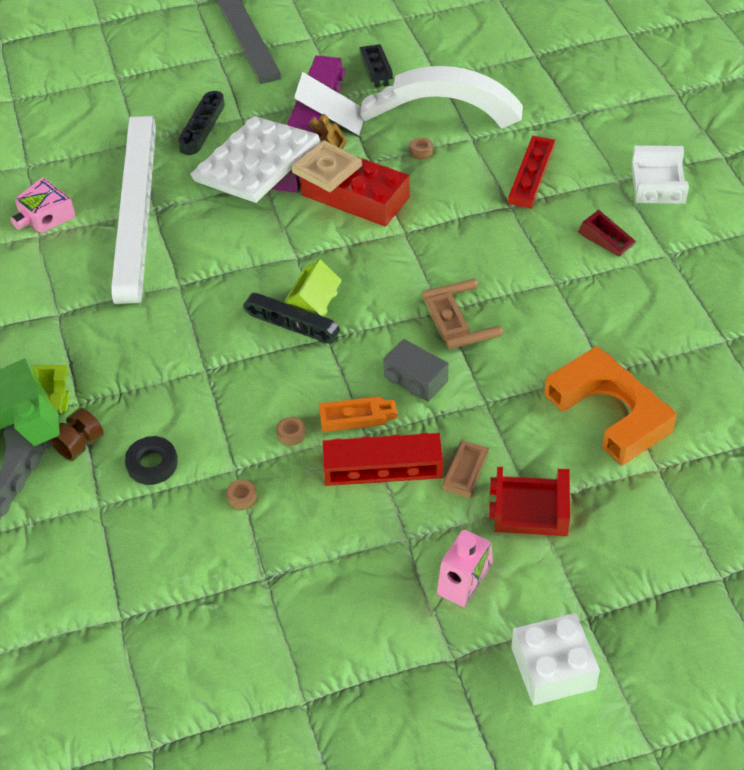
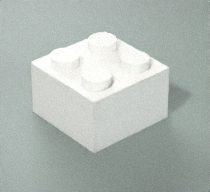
M576 613L513 629L511 649L533 706L596 690L600 669Z

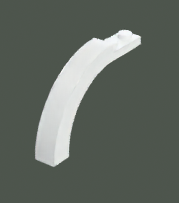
M429 66L396 75L394 86H388L382 92L366 97L362 102L360 116L364 121H367L414 99L435 96L449 97L468 102L482 109L502 129L522 120L523 105L507 88L483 74L458 67Z

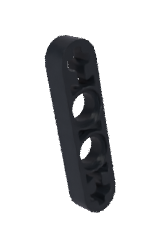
M209 91L201 99L179 136L178 143L182 154L194 155L200 151L224 109V96L221 92ZM202 128V130L193 131L194 129Z
M251 293L243 304L244 310L257 319L324 343H333L340 333L338 324L329 318L259 293Z

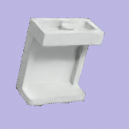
M634 145L631 166L636 203L686 204L689 183L685 181L683 173V146Z

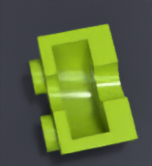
M67 364L33 365V370L40 381V385L49 396L48 399L57 410L58 415H63L62 412H67L70 399V390H66L65 383L66 376H69Z

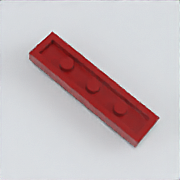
M532 135L509 193L508 204L532 209L555 148V139Z

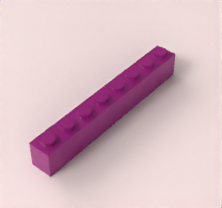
M315 55L307 75L339 93L340 82L345 79V68L342 67V58ZM297 100L287 125L316 133L320 138L322 134L314 131L310 127L309 122L313 117H316L319 122L322 114ZM290 170L271 190L298 193L301 186L300 176L292 173V170Z

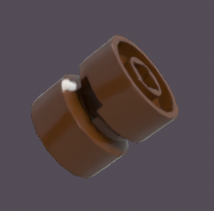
M78 407L66 418V423H59L60 435L49 441L61 456L69 461H74L85 452V445H93L103 436L104 432L98 420L89 411Z

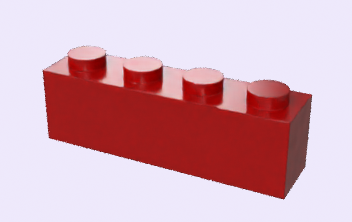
M440 433L322 440L325 486L443 479Z

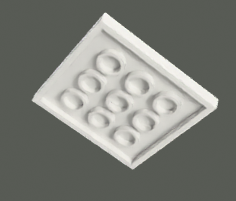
M253 116L237 132L233 133L222 146L216 148L211 156L201 162L190 175L197 183L257 203L292 170L294 163L321 141L316 133Z

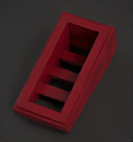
M599 209L585 219L578 230V233L619 257L636 243L630 235ZM622 242L624 244L620 247L617 243Z

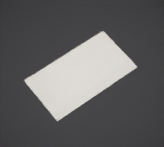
M302 72L294 98L317 112L325 114L329 119L359 136L363 124V118L360 116L361 106Z

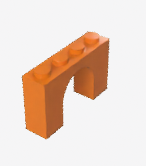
M595 346L546 377L544 395L562 412L583 399L597 394L614 396L622 400L629 407L630 414L605 430L602 448L622 466L673 432L677 417L674 410L656 397L648 387H645L635 379L631 372L621 367L610 354L605 353L598 346Z

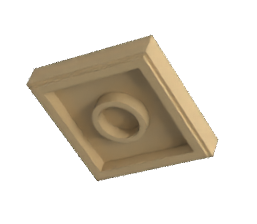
M323 140L292 165V173L331 192L362 166V159Z

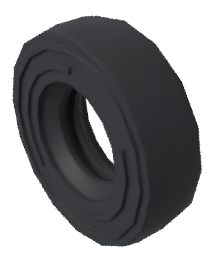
M147 436L137 440L129 447L125 455V466L129 476L137 483L144 485H155L166 481L174 474L177 468L178 456L173 444L166 438L159 436ZM157 453L162 456V461L157 466L144 467L141 465V459L145 455Z

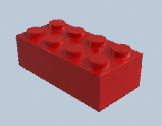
M360 158L362 159V166L331 192L300 177L302 196L385 227L410 198V175Z

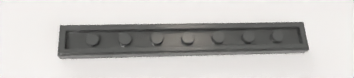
M216 0L259 83L263 84L281 79L280 70L241 0Z

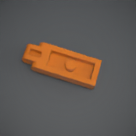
M380 396L319 403L322 433L385 425L387 420H393L398 417L395 401L392 399L383 400Z

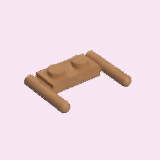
M476 279L422 291L421 293L422 299L426 302V307L447 350L503 335V329L500 326L473 333L469 332V327L453 294L476 289L478 287Z

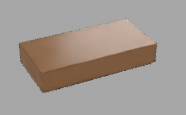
M461 440L443 482V491L471 499L488 457L489 448Z

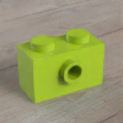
M319 259L302 270L284 303L325 316L328 312L326 307L338 294L337 288L342 280Z

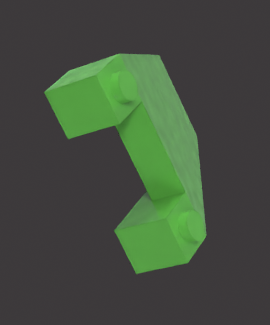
M24 358L0 369V430L14 424V428L33 446H36L60 435L57 410L48 399L49 396L40 385V381L29 361Z

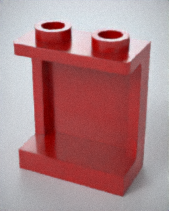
M497 467L496 477H490V495H496L495 502L489 503V520H495L494 532L568 536L570 525V469L558 468L556 479L507 477L503 476V467Z

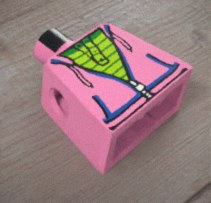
M43 177L16 197L15 202L19 213L11 217V222L17 230L29 224L38 232H45L76 216L71 198Z
M467 530L460 532L441 562L437 595L464 608L466 607L493 564L492 546L488 540ZM458 575L461 578V582H457Z

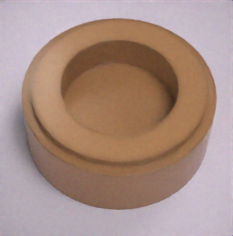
M427 138L412 140L409 144L410 155L415 159L429 158L433 154V143Z
M296 417L282 419L276 428L278 440L288 446L301 443L306 435L303 421Z
M248 480L234 481L226 490L227 501L234 509H248L256 502V488Z

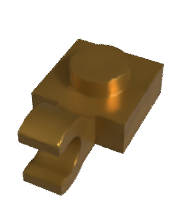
M325 114L321 115L319 122L316 117H313L309 122L310 127L314 131L322 134L320 137L321 142L325 140L340 149L344 148L347 139L336 123L330 124L329 118Z

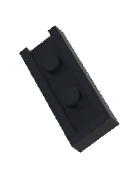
M381 44L359 47L360 57L370 81L374 82L375 88L380 87V81L382 80L384 87L389 86L388 79H393V73Z

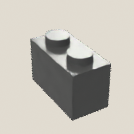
M403 339L383 358L384 377L391 383L400 385L409 390L414 396L421 397L428 402L448 382L449 363L406 339Z

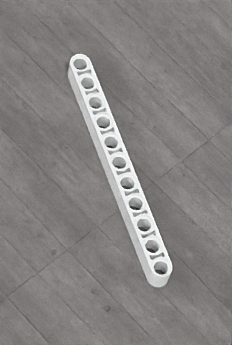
M153 115L129 117L112 277V299L114 304L142 302L156 125Z

